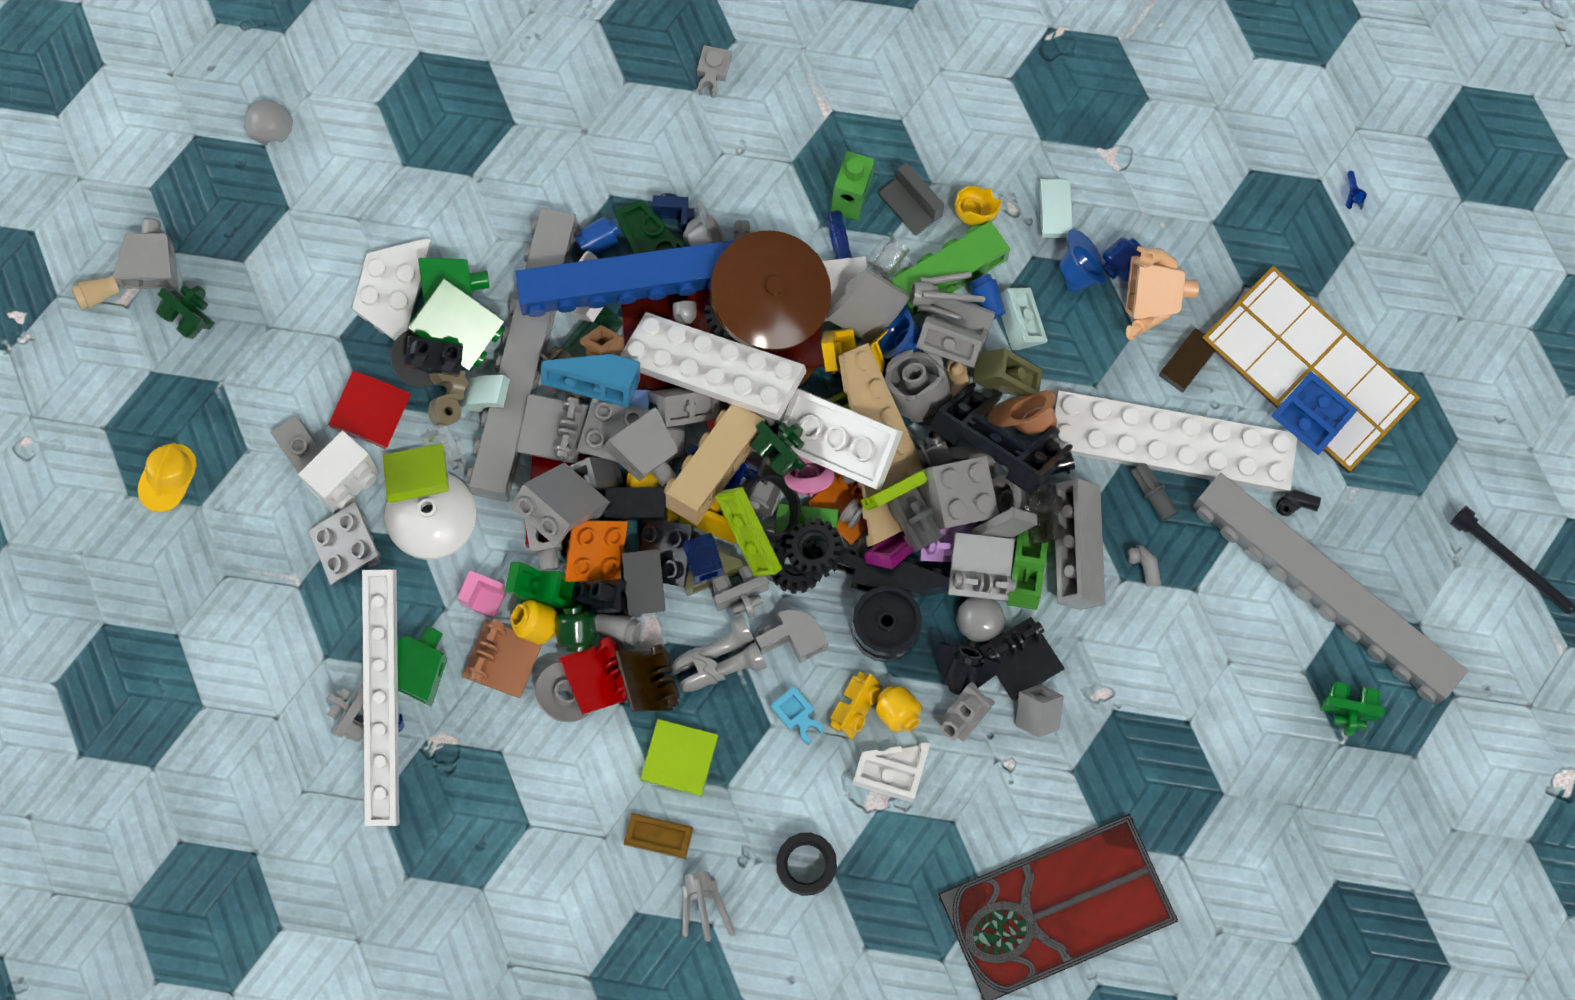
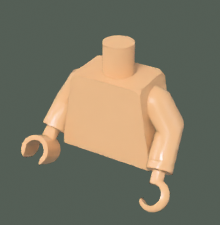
M1138 246L1137 251L1141 252V256H1131L1125 312L1137 320L1133 321L1132 326L1128 325L1126 328V337L1130 341L1136 339L1138 334H1142L1169 319L1172 314L1179 313L1183 298H1196L1198 296V281L1185 280V271L1178 266L1177 260L1161 248L1146 249Z

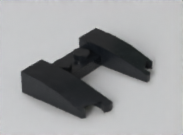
M972 382L937 410L929 429L953 445L962 438L968 441L972 447L980 449L991 456L997 463L1008 467L1010 470L1006 479L1032 495L1068 456L1073 446L1068 444L1063 449L1060 448L1059 443L1053 440L1060 433L1055 426H1052L1029 447L1018 442L983 419L1001 399L1003 393L994 389L991 397H984L981 393L974 392L976 383Z

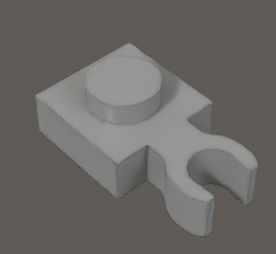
M703 46L697 68V76L704 77L698 84L699 95H702L704 87L710 86L713 88L712 98L716 97L718 91L717 80L726 81L732 51Z

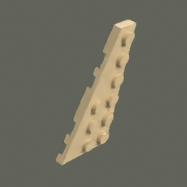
M864 344L838 356L843 390L848 395L850 410L903 431L882 489L916 473L918 470L925 469L920 462L917 450L869 344ZM858 482V488L862 490L863 499L880 491ZM888 502L868 511L862 508L863 520H867L869 533L866 536L867 547L903 531L898 520H894Z

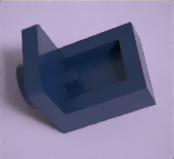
M663 193L660 196L653 195V212L661 219H681L683 235L686 225L695 218V208H689V197H680L672 193Z

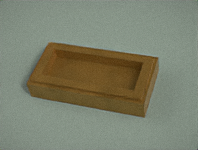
M631 813L624 845L686 860L694 828Z

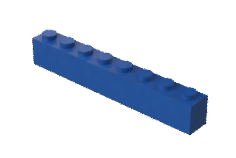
M736 240L517 270L515 274L522 315L539 317L551 311L568 313L579 307L588 306L595 309L604 307L607 303L630 304L635 302L636 299L649 298L650 300H659L665 298L666 295L679 294L681 296H688L699 290H709L711 274L716 262L725 249Z

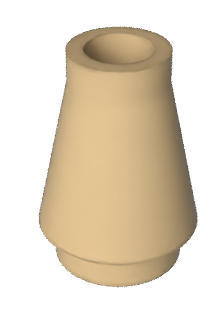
M113 276L77 282L78 285L71 287L80 310L87 307L90 310L112 295L120 292Z

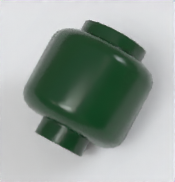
M581 604L564 606V612L559 613L555 617L557 643L562 647H566L568 652H579L589 649L591 643L597 638L594 613L590 610L582 609Z

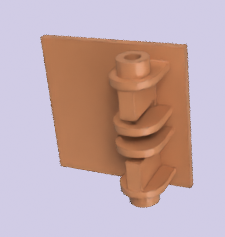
M493 619L492 622L485 620L462 678L521 698L542 644L538 645L518 638L513 629L505 627L504 623Z

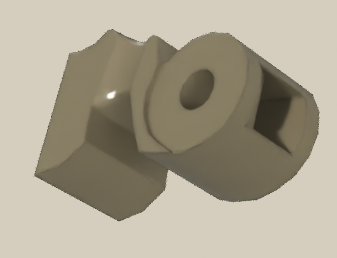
M460 370L458 377L439 373L429 374L430 380L434 385L444 386L447 389L446 395L429 402L428 415L435 426L446 428L460 419L461 407L458 401L464 399L465 390L469 385L466 379V371Z

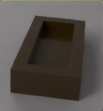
M1196 328L1159 374L1161 378L1182 393L1216 352L1202 338L1205 334Z

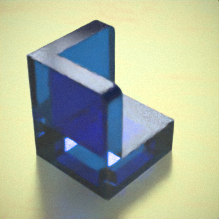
M712 533L683 542V549L694 585L724 575L723 565Z

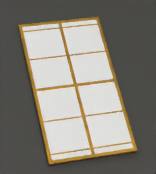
M1275 266L1269 268L1265 275L1202 337L1215 350L1217 355L1277 409L1311 371L1353 405L1358 411L1323 450L1348 474L1355 469V466L1421 398Z

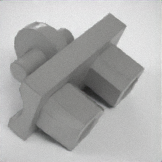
M749 565L739 569V575L743 584L734 588L727 575L712 580L715 594L714 604L718 612L733 606L731 609L734 615L746 612L749 619L755 617L753 608L763 604L760 595H756L769 590L767 577H754Z
M970 682L940 719L942 723L940 730L949 739L954 741L958 737L963 742L995 702L984 696L977 686Z
M362 684L349 704L346 701L352 692L346 688H343L338 697L329 693L326 700L333 704L327 715L336 719L341 709L344 710L331 731L338 738L344 736L359 742L364 735V725L354 719L359 710H363Z

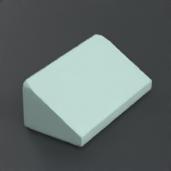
M1007 288L1001 293V298L1006 313L1001 317L1011 349L1021 350L1048 342L1031 288Z

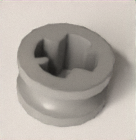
M856 498L848 504L839 518L840 522H847L850 529H853L863 517V506L858 505Z

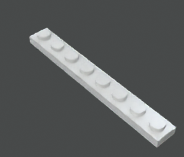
M362 570L365 826L399 825L397 570Z

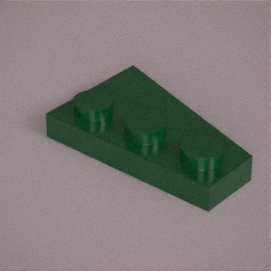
M642 200L614 211L615 217L633 254L686 247V244L679 237L677 238Z

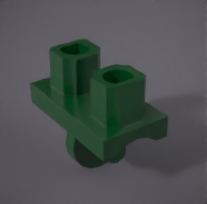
M185 285L180 290L183 295L177 290L169 292L166 288L162 287L157 294L162 298V301L156 313L168 322H173L180 313L184 318L176 328L179 333L186 338L194 339L202 328L208 330L212 328L215 322L201 311L205 310L208 306V303L203 300L206 291L202 287L195 286L190 289Z
M761 420L756 426L759 433L750 443V446L762 458H765L776 448L780 453L769 463V466L782 478L795 467L802 471L807 464L790 446L794 445L798 450L804 446L805 443L800 439L803 434V428L799 424H793L788 427L783 422L778 426V430L782 433L779 436Z

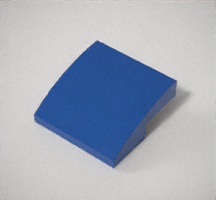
M1311 371L1271 417L1316 455H1319L1358 410Z

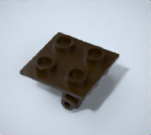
M662 644L652 646L650 648L651 651H615L618 668L622 674L627 692V700L632 712L672 711L673 707L679 705L678 699L681 697L676 682H673L675 681V676L664 677L671 673L673 669L672 667H666L670 665L667 649H663Z

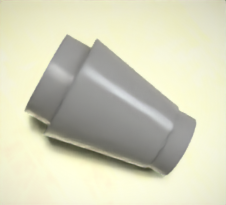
M598 613L595 618L596 630L600 634L611 637L612 640L625 647L628 645L634 646L638 642L642 623L636 621L635 617Z

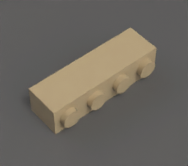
M732 404L728 410L723 409L715 421L716 426L710 433L706 432L700 439L698 450L695 454L688 455L684 460L678 477L671 478L664 489L666 508L698 525L715 502V495L726 487L753 450L750 443L759 433L756 426L761 420L765 423V419L750 410Z

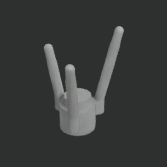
M971 272L932 278L920 277L919 282L914 281L911 288V305L917 306V310L932 312L958 321L961 320L960 315L932 306L931 304H937L938 299L984 302L986 299L984 296L938 292V286H933V284L970 278L972 276Z
M702 871L686 875L684 877L686 886L681 887L683 894L682 936H688L691 897L692 902H698L704 939L707 942L711 940L705 904L706 900L711 899L710 893L714 898L729 935L734 936L735 930L718 892L716 880L711 881L710 872Z

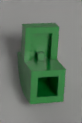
M511 562L504 592L517 597V601L520 603L534 600L554 608V610H563L564 606L575 604L571 597L574 584L578 582H565V574L560 571H539L522 562Z

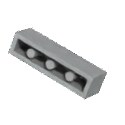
M1079 478L1053 484L1057 603L1078 610L1105 605L1100 485Z

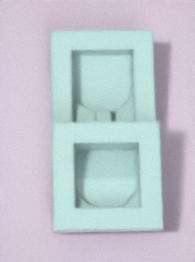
M1040 179L1042 238H1067V233L1072 230L1070 179Z
M484 375L467 379L469 385L465 390L464 399L459 401L461 411L483 412L486 407H504L510 382L508 377L505 375Z

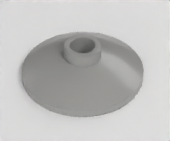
M557 662L545 668L539 675L535 685V695L540 708L549 717L560 722H576L585 718L588 714H581L561 663ZM559 692H565L568 695V700L562 699L559 696Z

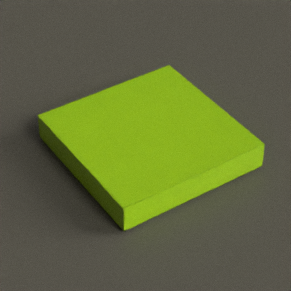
M443 443L383 455L385 489L388 503L450 491Z
M657 719L640 780L702 797L719 736Z

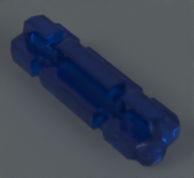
M839 210L830 211L826 214V220L830 230L835 259L852 258L845 225H843L842 212Z

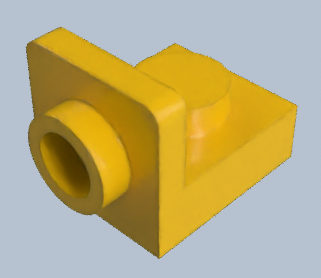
M852 328L825 331L823 333L821 346L826 372L838 371V356L857 348Z

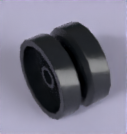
M882 586L871 589L860 598L855 606L851 630L854 643L862 654L874 661L888 663L902 659L912 651L918 641L922 623L919 605L911 594L901 588ZM882 621H888L889 627L883 626Z

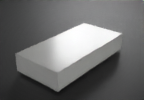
M1012 507L974 527L972 532L975 535L1011 539L1036 526L1037 515Z

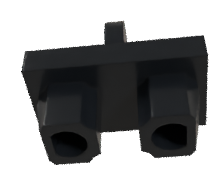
M409 336L407 338L404 367L422 370L429 374L439 373L458 377L461 369L463 345Z
M611 579L575 583L571 600L581 604L582 609L590 610L594 614H619L625 609L627 602L623 592L627 581Z

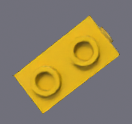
M859 672L857 676L854 675L843 694L844 697L852 700L850 705L839 701L829 719L831 721L829 727L837 732L842 730L850 740H853L856 733L863 728L865 717L871 706L876 703V698L880 694L882 686L872 674L868 676Z

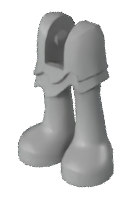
M742 615L732 621V629L728 635L701 648L695 647L680 655L671 663L673 674L682 673L695 666L698 673L679 683L682 692H692L711 684H718L720 681L727 680L724 676L739 670L749 668L754 671H760L767 668ZM749 645L739 654L720 663L712 660L730 651Z

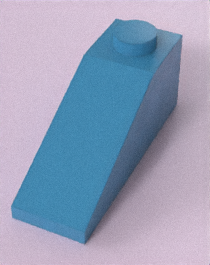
M614 354L546 360L541 364V384L629 408L640 382V362L629 357H621Z

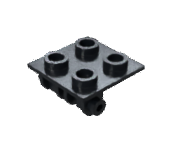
M642 520L638 551L659 550L663 583L686 587L690 550L702 545V536L697 531H693L694 525L665 520Z
M1032 617L979 647L984 657L1000 661L996 676L1012 701L1019 697L1020 691L1037 686L1065 669L1042 634L1045 632L1043 626L1039 621L1035 623Z

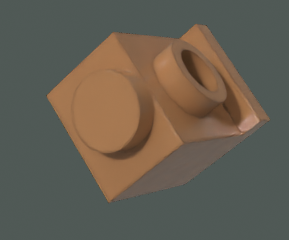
M603 325L598 326L580 339V344L586 348V356L605 354L620 356L624 349L623 336Z

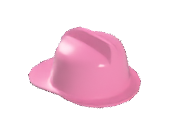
M802 457L800 458L807 464L803 470L800 471L795 467L784 476L785 483L789 488L798 494L808 495L809 497H813V494L826 489L834 481V471Z

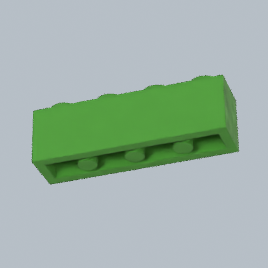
M991 221L984 225L977 224L973 226L964 237L959 240L956 238L949 240L942 246V250L935 254L928 253L922 256L915 266L910 269L902 268L892 276L891 283L909 293L910 298L906 306L912 317L921 312L917 310V306L911 305L912 284L914 281L919 282L920 277L932 278L971 272L972 276L970 278L933 284V286H938V292L953 293L1008 260L1010 247Z

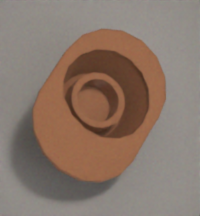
M1044 390L1032 395L1006 400L990 410L987 416L988 422L997 427L1013 426L1017 431L1026 436H1033L1049 430L1052 426L1056 427L1057 418L1052 407L1056 400V394L1051 390Z

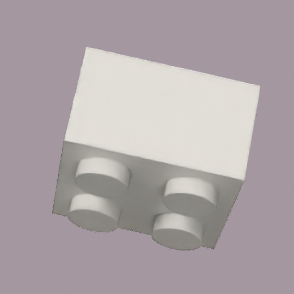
M342 430L298 475L308 490L331 512L336 514L355 501V496L362 489L366 490L372 486L377 479L376 475L379 471L370 455Z

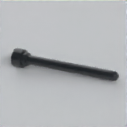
M1467 505L1451 520L1450 524L1458 531L1463 530L1465 533L1469 531L1566 614H1572L1575 611L1574 603L1478 524L1479 519L1475 517L1476 513Z

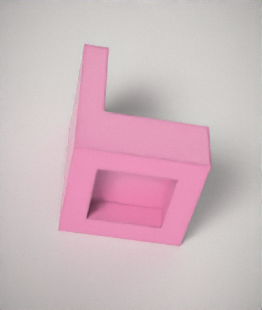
M469 570L457 599L461 606L495 618L506 596V592H504L505 585Z

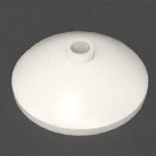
M448 473L450 490L448 492L388 503L387 500L384 513L385 526L391 540L401 551L414 558L435 560L455 553L469 540L477 521L476 503L469 488L456 476ZM432 505L433 509L429 513L422 512L423 507Z

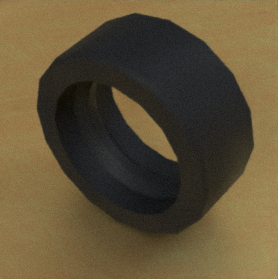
M811 832L798 833L789 837L780 847L776 858L777 874L781 883L790 892L801 896L815 895L824 891L833 881L837 869L836 854L832 845L822 836ZM810 845L817 848L825 859L823 875L812 883H802L795 880L788 870V858L793 850L800 846Z

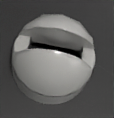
M680 301L672 304L673 316L678 323L685 325L695 320L697 314L696 302Z

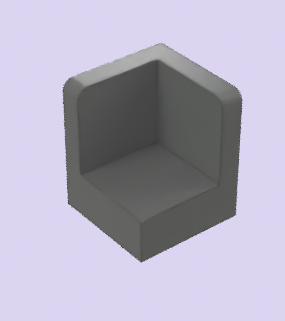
M588 457L569 466L577 474L583 475L584 480L599 493H602V495H605L606 487H619L613 461Z

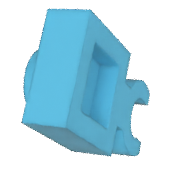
M795 686L770 705L771 710L789 731H792L796 726L800 729V738L805 744L809 745L811 743V739L806 734L809 728H815L820 735L824 733L822 724L817 720L809 718L814 713V709Z

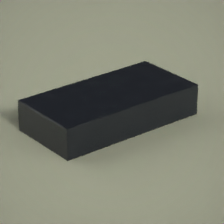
M606 487L605 498L610 503L604 511V518L607 521L667 520L668 508H666L665 487Z

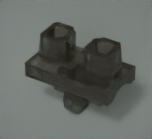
M1047 484L1042 488H1038L1032 495L1026 492L1027 506L1022 507L1021 510L1037 515V525L1028 529L1029 544L1036 546L1063 539L1065 537L1064 526L1058 523V512L1063 508L1062 497L1057 495L1056 485Z

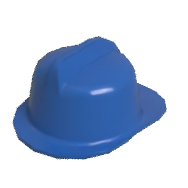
M1076 229L1070 230L1067 233L1068 251L1059 265L1068 289L1075 292L1079 289H1088L1097 282L1104 284L1106 278L1096 246L1084 233Z
M905 305L899 315L886 328L889 331L878 341L884 358L890 359L903 351L913 349V352H920L916 346L922 329L914 321L908 307Z

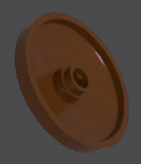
M767 230L744 235L725 249L713 268L709 293L712 309L718 322L732 338L743 345L761 351L779 352L804 343L819 329L830 307L831 284L824 263L808 244L793 235Z

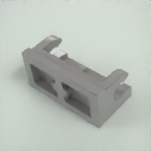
M683 387L648 392L649 401L657 405L666 427L708 421L717 418L719 415L718 399Z

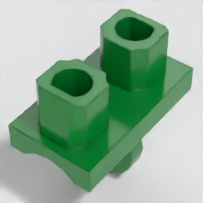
M1334 682L1331 685L1328 697L1321 703L1320 711L1338 714L1335 715L1334 724L1344 726L1345 736L1352 737L1355 729L1366 731L1367 721L1377 722L1379 717H1384L1385 707L1380 706L1379 690L1363 688L1360 691L1359 702L1349 700L1351 685Z

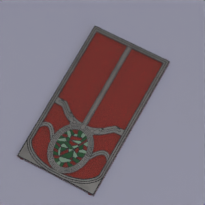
M1130 814L938 894L939 901L943 905L978 987L981 1000L998 999L1178 922L1177 915L1170 904Z

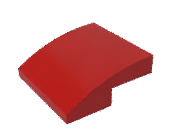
M352 371L327 426L340 432L343 430L350 437H359L382 449H386L411 394L378 379Z

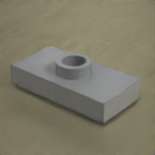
M294 416L270 432L298 473L321 452L297 416Z

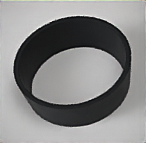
M776 475L753 477L746 480L740 486L743 487L749 501L755 485L761 480H766L781 489L789 504L790 519L784 532L773 533L763 528L769 542L773 543L787 535L798 524L801 515L800 499L797 492L789 488L782 477Z

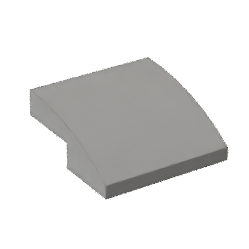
M866 268L845 285L846 295L829 307L826 317L827 320L843 329L852 328L857 337L871 343L899 315L910 296L908 292Z

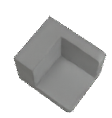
M1041 684L1020 691L1016 726L1038 738L1059 730L1064 696Z

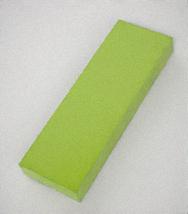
M743 487L722 490L715 495L754 577L775 575L781 571L782 567Z

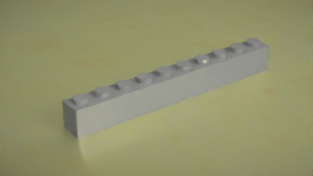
M546 208L540 209L539 217H534L531 225V235H534L532 244H527L525 248L524 261L527 262L525 269L569 263L575 240L574 236H576L578 228L576 214ZM519 296L517 299L513 298L511 302L510 316L513 317L511 325L505 327L503 343L506 345L503 354H498L495 366L498 375H505L510 379L504 407H489V410L485 409L483 411L481 427L484 428L482 438L476 439L474 445V456H477L474 467H469L466 477V484L469 485L473 495L509 502L521 454L517 453L516 449L528 394L536 395L541 375V355H546L557 312H546L545 315L539 317L522 315Z
M1220 472L1195 502L1193 508L1197 510L1196 514L1206 523H1213L1218 527L1221 535L1231 543L1236 542L1244 548L1245 554L1251 560L1265 565L1273 578L1279 582H1286L1294 589V594L1299 599L1312 603L1318 608V613L1329 622L1334 621L1343 629L1342 631L1347 638L1354 642L1359 641L1368 649L1367 652L1373 659L1378 662H1385L1393 669L1392 672L1398 679L1412 684L1418 689V694L1427 702H1434L1438 705L1444 701L1467 674L1468 670L1223 473Z

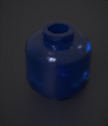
M1121 237L1103 252L1102 256L1106 263L1102 268L1112 280L1118 277L1122 281H1128L1131 256H1141V252L1137 251V247L1141 245L1133 237L1130 240Z

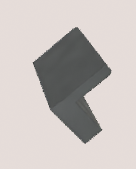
M907 162L897 169L896 179L879 191L880 198L915 236L943 215L944 203Z
M659 550L622 553L624 578L627 581L628 615L642 617V614L664 612L666 607Z

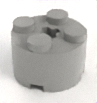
M913 349L899 353L888 363L885 382L902 416L911 418L914 422H923L928 417L936 414L939 408L951 400V388L944 364L937 354L925 350L923 352H913Z

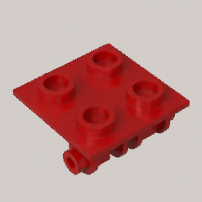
M611 637L600 640V645L559 658L582 715L627 701V692L622 674L618 668V660L615 651H620L617 642L612 641Z

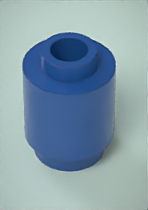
M603 216L580 229V233L574 236L583 254L589 251L597 255L618 243L616 236L620 235V232L612 219L607 221Z

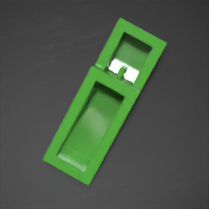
M1027 510L1037 515V525L1016 536L1011 569V579L1016 581V588L1014 592H1009L1006 605L1037 610L1041 598L1043 573L1046 565L1051 514Z

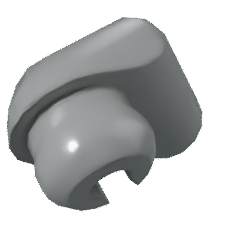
M1137 545L1136 548H1129L1127 550L1128 562L1131 564L1139 563L1143 567L1146 586L1160 585L1161 579L1156 557L1144 546Z

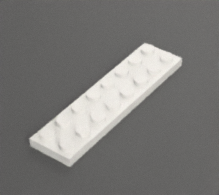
M1058 390L1054 413L1057 418L1056 428H1058L1060 433L1053 440L1059 443L1061 449L1071 444L1073 446L1071 450L1072 455L1131 466L1146 463L1153 470L1214 480L1221 472L1236 485L1285 494L1291 490L1297 438L1290 432Z

